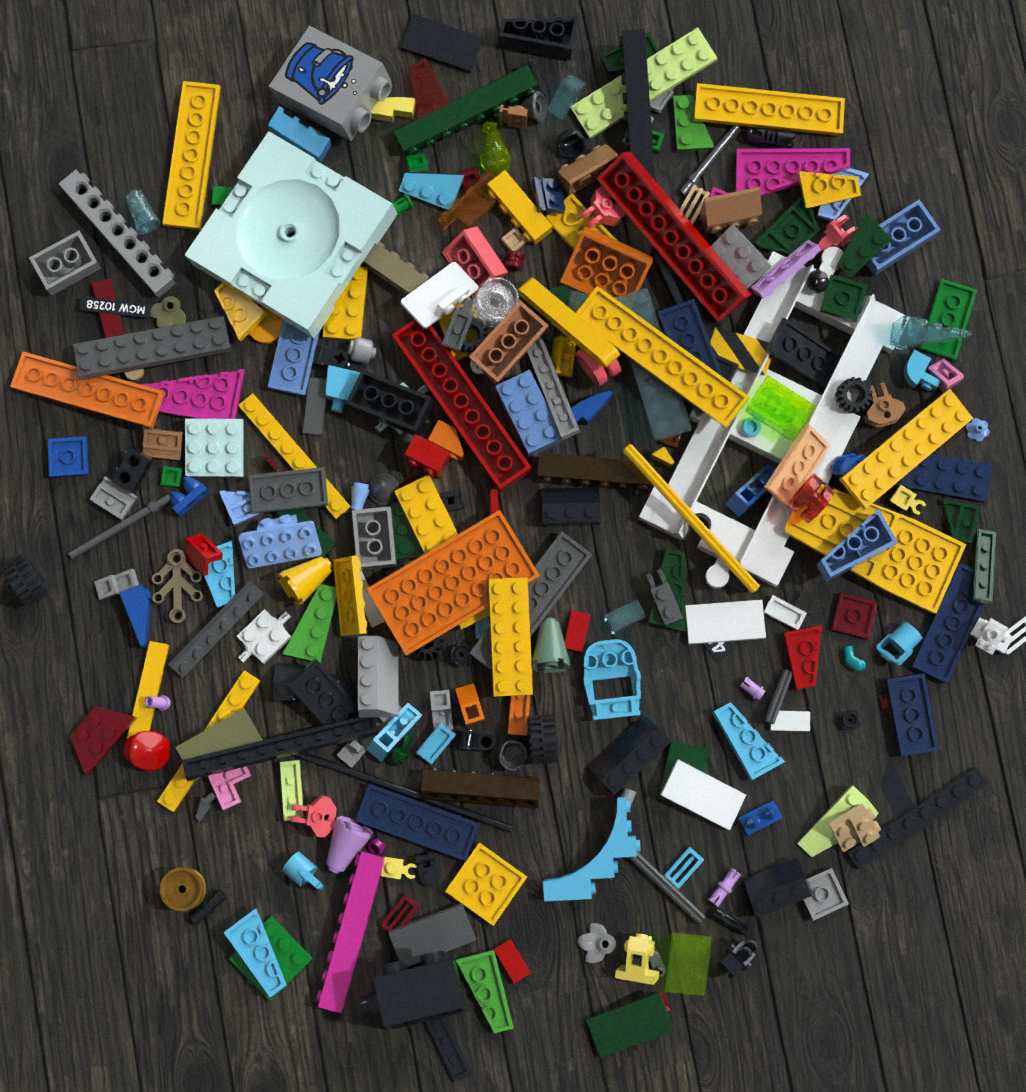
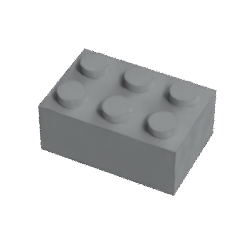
M80 231L29 257L51 296L101 269Z
M391 507L352 510L356 556L359 557L361 563L360 571L397 567Z

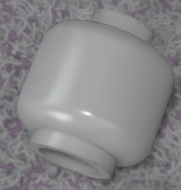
M355 337L354 340H350L347 355H350L352 361L367 364L370 359H374L376 348L373 347L372 340Z

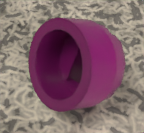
M375 838L368 843V849L372 854L380 855L385 849V842H382L380 838Z

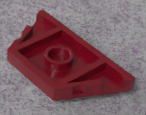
M95 706L70 735L86 775H90L137 719L136 716Z

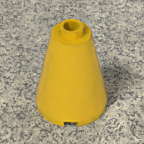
M318 557L281 571L277 574V577H281L278 581L289 598L293 596L296 599L293 603L299 606L330 575L332 564L328 558Z

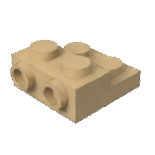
M862 803L828 823L843 852L858 843L865 847L880 838L878 832L881 831V828L876 820H874L876 818L870 808L866 809Z

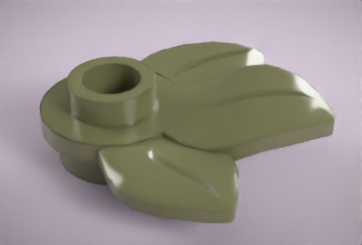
M168 296L163 299L162 303H156L151 307L150 317L157 318L158 328L186 323V314L180 309V301L174 296ZM169 302L174 304L173 309L168 308Z

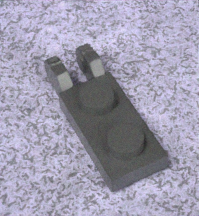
M662 569L657 570V575L662 585L656 587L650 573L646 575V578L651 588L650 592L666 626L683 619V616Z

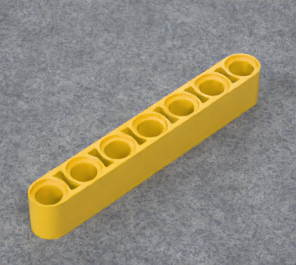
M533 277L517 290L519 295L602 367L607 368L620 356L619 351L613 344Z

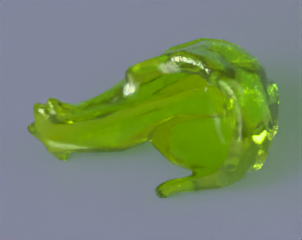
M487 121L482 126V132L486 134L483 154H480V162L485 170L499 175L504 170L506 172L509 170L511 155L509 149L501 141L500 132L496 127L498 124Z

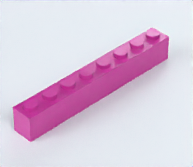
M362 851L361 855L357 854L354 863V866H357L356 873L351 874L349 885L352 886L351 891L345 895L343 902L346 905L345 912L340 913L338 924H341L340 930L335 932L332 942L335 943L334 951L330 950L327 959V962L330 963L329 969L324 971L322 982H325L323 990L319 989L316 998L320 1008L338 1013L343 1012L386 857Z

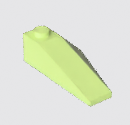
M849 786L797 844L808 855L813 857L837 844L828 823L861 803L866 809L870 808L875 817L879 813L862 793L854 786Z

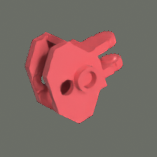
M602 186L596 189L591 197V207L581 214L583 219L590 215L593 216L594 219L588 223L590 228L597 224L615 227L620 224V219L625 215V212L617 202L613 204L612 196Z
M847 215L831 221L826 226L827 230L824 231L826 236L818 243L822 251L833 246L844 247L851 241L857 227L854 226L846 232L842 227L850 219Z
M319 796L312 804H307V806L292 804V809L306 811L305 818L293 816L290 818V821L309 825L317 837H326L334 829L337 809L328 796ZM328 814V818L324 820V816Z

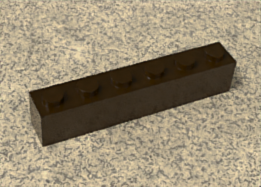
M539 453L537 479H541V482L552 483V480L560 481L561 484L579 482V485L590 486L593 483L604 488L610 487V485H617L619 489L636 487L637 490L647 491L653 485L631 460ZM648 462L654 469V462Z
M435 768L423 769L421 799L538 809L540 779H536L533 776L524 778L515 775L500 776L495 773L478 774L473 771L463 773L456 770L439 771Z

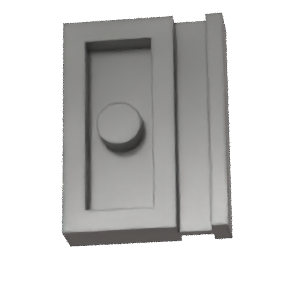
M105 476L90 500L123 521L138 497L111 482L112 480Z

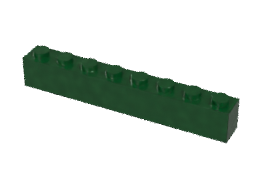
M527 65L395 130V138L405 156L415 155L419 152V149L425 146L431 147L436 141L442 138L447 139L458 130L463 131L474 122L479 123L492 113H499L501 105H504V107L508 105L514 106L520 99L530 97L534 92L538 91V84Z

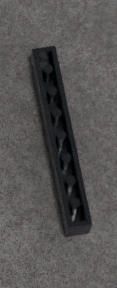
M645 29L622 30V36H618L619 47L623 48V55H620V67L624 66V74H621V84L625 85L626 92L622 93L623 104H626L627 112H624V123H628V131H625V142H629V150H626V152L630 151L655 180Z

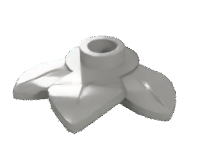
M591 923L590 933L583 934L577 939L579 946L587 951L585 961L588 963L602 961L605 954L612 953L616 948L614 937L607 934L605 927L597 923ZM605 940L609 943L607 948L603 946Z

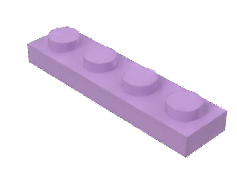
M807 240L751 287L752 291L761 298L770 295L776 287L783 284L794 272L799 271L806 262L813 259L821 249L814 242Z

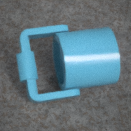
M904 621L892 634L889 633L877 645V650L881 657L889 663L892 662L896 666H900L912 654V649L922 640V636L912 625ZM888 642L902 653L898 659H895L888 651L883 650Z
M300 852L295 853L282 869L300 887L307 882H310L319 891L324 887L313 876L317 866Z

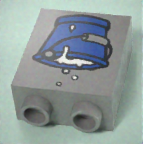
M309 26L270 83L269 88L279 104L352 141L357 132H364L367 129L372 117L371 110L377 101L383 102L389 96L392 82L382 62Z

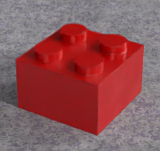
M415 434L405 452V459L408 462V466L412 469H421L425 471L424 474L426 476L430 475L432 479H435V477L440 479L450 461V452Z

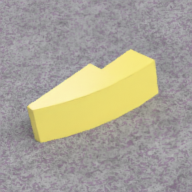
M389 97L383 102L377 101L371 110V119L394 122L395 116L413 119L416 106L415 98Z

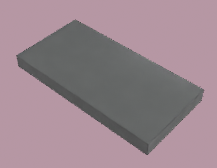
M325 467L248 475L252 514L329 506Z
M463 903L388 931L399 961H404L408 967L421 962L420 956L438 951H444L445 953L476 941Z

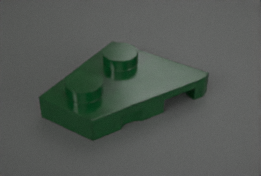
M944 498L943 504L952 538L972 545L981 506Z

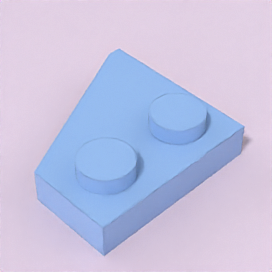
M219 492L234 526L263 514H252L250 492Z

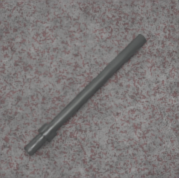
M733 125L698 169L689 175L687 182L679 191L682 196L688 193L693 184L697 185L701 175L741 126Z
M167 494L157 501L149 502L145 508L68 552L72 559L151 512L159 511L160 507L171 501L170 495Z

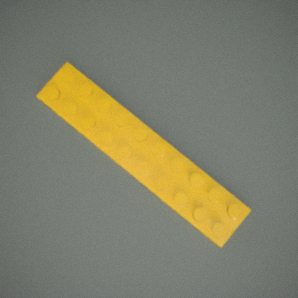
M597 286L576 312L579 317L619 351L724 428L729 426L750 399L743 391Z

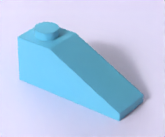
M407 703L399 711V717H394L372 740L367 750L382 762L417 723L422 714Z

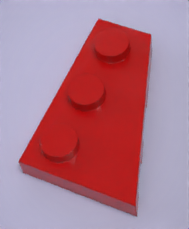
M822 625L783 633L796 690L816 686Z

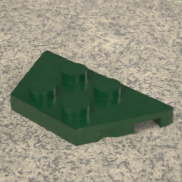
M803 196L755 241L754 245L756 247L789 256L807 240L811 241L819 233L820 229L814 219L812 208H805Z

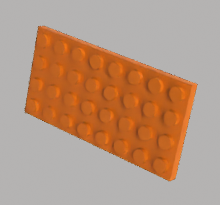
M499 510L368 587L366 590L403 652L408 656L488 608V579L528 577V583L540 577Z

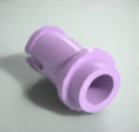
M748 677L740 685L741 688L753 696V699L760 700L766 692L763 690V686L759 687Z
M165 695L160 697L147 696L145 698V706L147 708H158L164 711L170 707V699Z

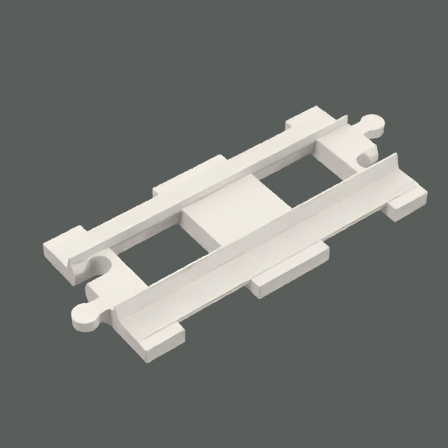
M834 246L825 249L820 259L821 266L819 269L827 274L828 279L830 275H833L839 269L837 263L843 254L841 249ZM773 251L768 260L772 267L759 280L787 257ZM814 265L809 267L802 266L799 271L794 272L783 284L776 287L770 295L762 298L744 335L770 342L781 318L788 319L793 307L851 334L852 336L823 395L805 388L769 369L766 376L761 375L760 373L770 355L766 353L757 373L738 368L731 383L747 394L750 399L727 428H724L707 414L697 418L694 409L692 410L689 420L697 423L698 426L668 484L697 517H702L708 522L709 530L751 576L775 588L778 586L794 551L784 547L789 537L784 532V526L797 497L788 509L772 496L756 530L697 502V499L727 439L780 464L805 424L811 425L830 445L808 479L827 485L832 476L830 465L837 456L843 454L860 419V416L849 413L850 411H843V407L839 408L840 404L839 402L836 403L837 397H835L836 389L843 381L851 377L856 379L860 377L862 381L866 380L880 350L892 353L909 319L908 316L875 301L874 294L864 297L856 323L819 312L825 291L820 294L813 293L806 284L810 272L816 270L813 268ZM851 388L847 392V397L851 402H855L860 392L855 388ZM750 417L756 418L761 424L759 434L753 438L746 437L741 430L744 420ZM654 486L638 519L679 540H684L689 530L688 523ZM701 538L697 548L717 558L715 564L706 572V582L712 588H721L729 580V568Z

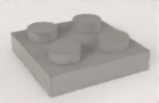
M832 868L808 878L814 895L804 899L803 902L812 921L849 904Z

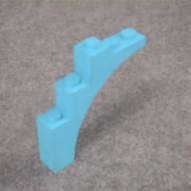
M626 796L617 797V815L614 827L601 851L588 864L577 871L559 878L544 880V901L592 899V894H596L595 882H591V879L614 878L615 873H618V861H614V858L637 857V852H641L640 840H636V835L628 836V832H632L631 820L627 821V813L630 812V801H626Z

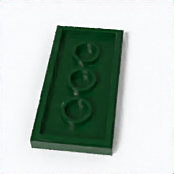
M660 992L586 1019L600 1058L674 1031Z

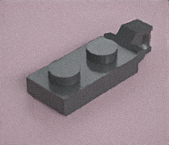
M466 298L463 307L458 306L457 310L455 309L442 342L443 347L460 353L474 318V312L471 311L473 300Z

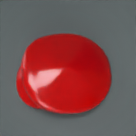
M155 731L138 732L130 736L123 746L125 758L135 767L146 771H155L162 768L170 757L171 748L169 741L164 735Z

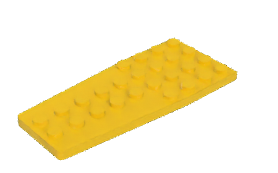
M807 480L784 526V532L826 556L879 509L898 543L893 548L856 566L850 571L880 589L932 614H936L966 544L915 519L873 503L863 510L852 495L813 480Z

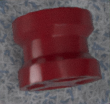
M507 251L508 259L505 261L504 267L513 271H522V261L525 260L526 255L519 251Z

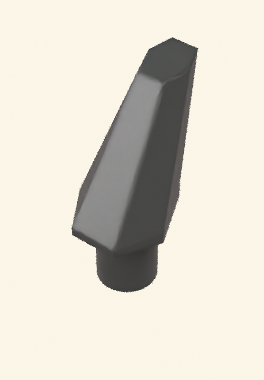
M212 792L205 798L203 796L200 797L195 815L199 822L211 807L210 803L216 798Z

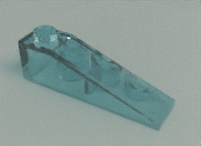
M902 316L892 323L890 345L896 346L895 348L898 350H907V348L966 339L971 336L972 332L956 327H946L945 329L942 328L941 323L927 324L928 320Z

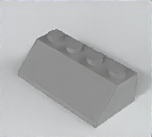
M358 636L359 718L399 717L398 642L380 636Z

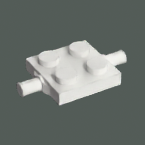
M264 609L237 635L246 648L238 658L244 663L253 655L265 664L291 639V636L283 626L291 616L285 611L276 619Z

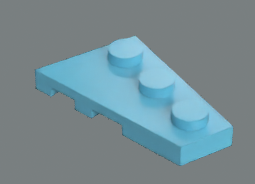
M405 173L399 191L452 211L464 175Z
M232 541L216 546L222 552V559L209 563L208 575L204 576L217 609L225 606L235 596Z

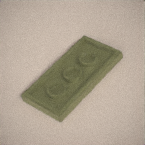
M243 708L178 745L176 749L182 760L263 741L247 711Z

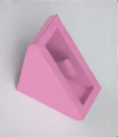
M944 358L928 367L930 374L941 380L939 388L942 393L959 384L964 378V375Z

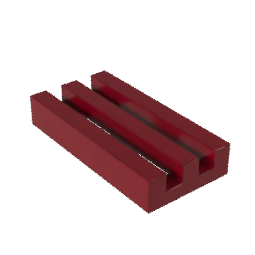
M404 894L380 926L387 931L392 930L410 905H413L414 908L399 927L406 925L420 906ZM404 900H407L408 903L388 927L386 923Z

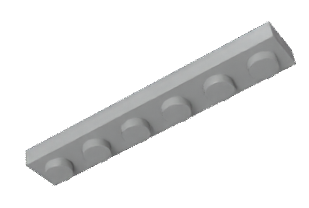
M541 336L527 353L561 438L564 440L580 433V429Z

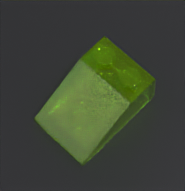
M670 932L665 992L705 996L712 936Z

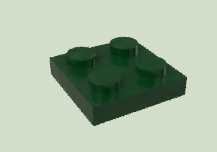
M830 275L829 284L819 312L856 323L867 285Z

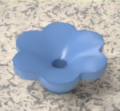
M974 418L971 423L966 425L968 438L981 442L990 433L987 428L988 423Z

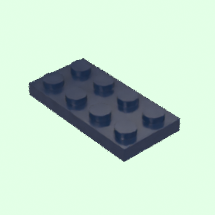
M925 673L886 679L899 757L938 751L939 747Z

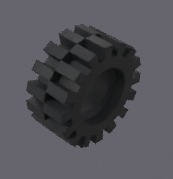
M475 317L469 329L476 330L478 338L474 342L464 340L461 351H466L467 354L474 352L488 336L486 325H483V322L481 320L478 321V318Z
M851 377L837 387L835 397H837L836 403L839 402L840 409L843 407V411H850L849 413L853 414L869 406V402L872 401L871 395L873 392L869 390L871 388L870 384L866 385V380L862 381L860 377L857 379ZM855 388L860 392L861 397L858 402H851L848 399L847 392L849 389Z

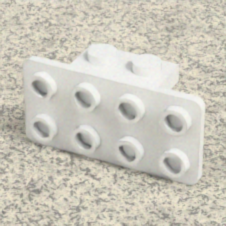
M452 262L401 300V305L423 328H428L445 314H450L457 305H462L466 298L468 299L478 290V285L456 262Z

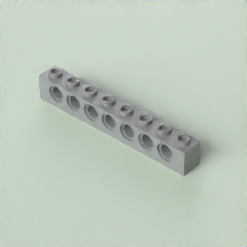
M74 170L59 183L62 190L158 298L175 285L173 273L168 268L164 269L160 265L163 262L156 254L153 256L150 254V247L144 241L140 242L136 238L138 234L132 227L127 228L124 224L126 220L120 213L116 215L112 211L114 209L113 205L108 200L104 201L100 197L102 193L96 186L92 188L89 185V178L84 173L80 174L77 170ZM81 189H87L85 194H78ZM92 203H99L96 208H90ZM105 216H111L108 222H102ZM119 229L123 230L121 235H114L115 231ZM135 243L134 248L126 249L128 244ZM141 257H147L144 263H138ZM152 271H159V274L156 277L150 276Z

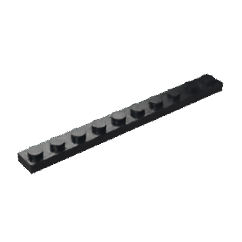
M375 717L353 718L182 760L185 778L189 781L377 735L379 731Z

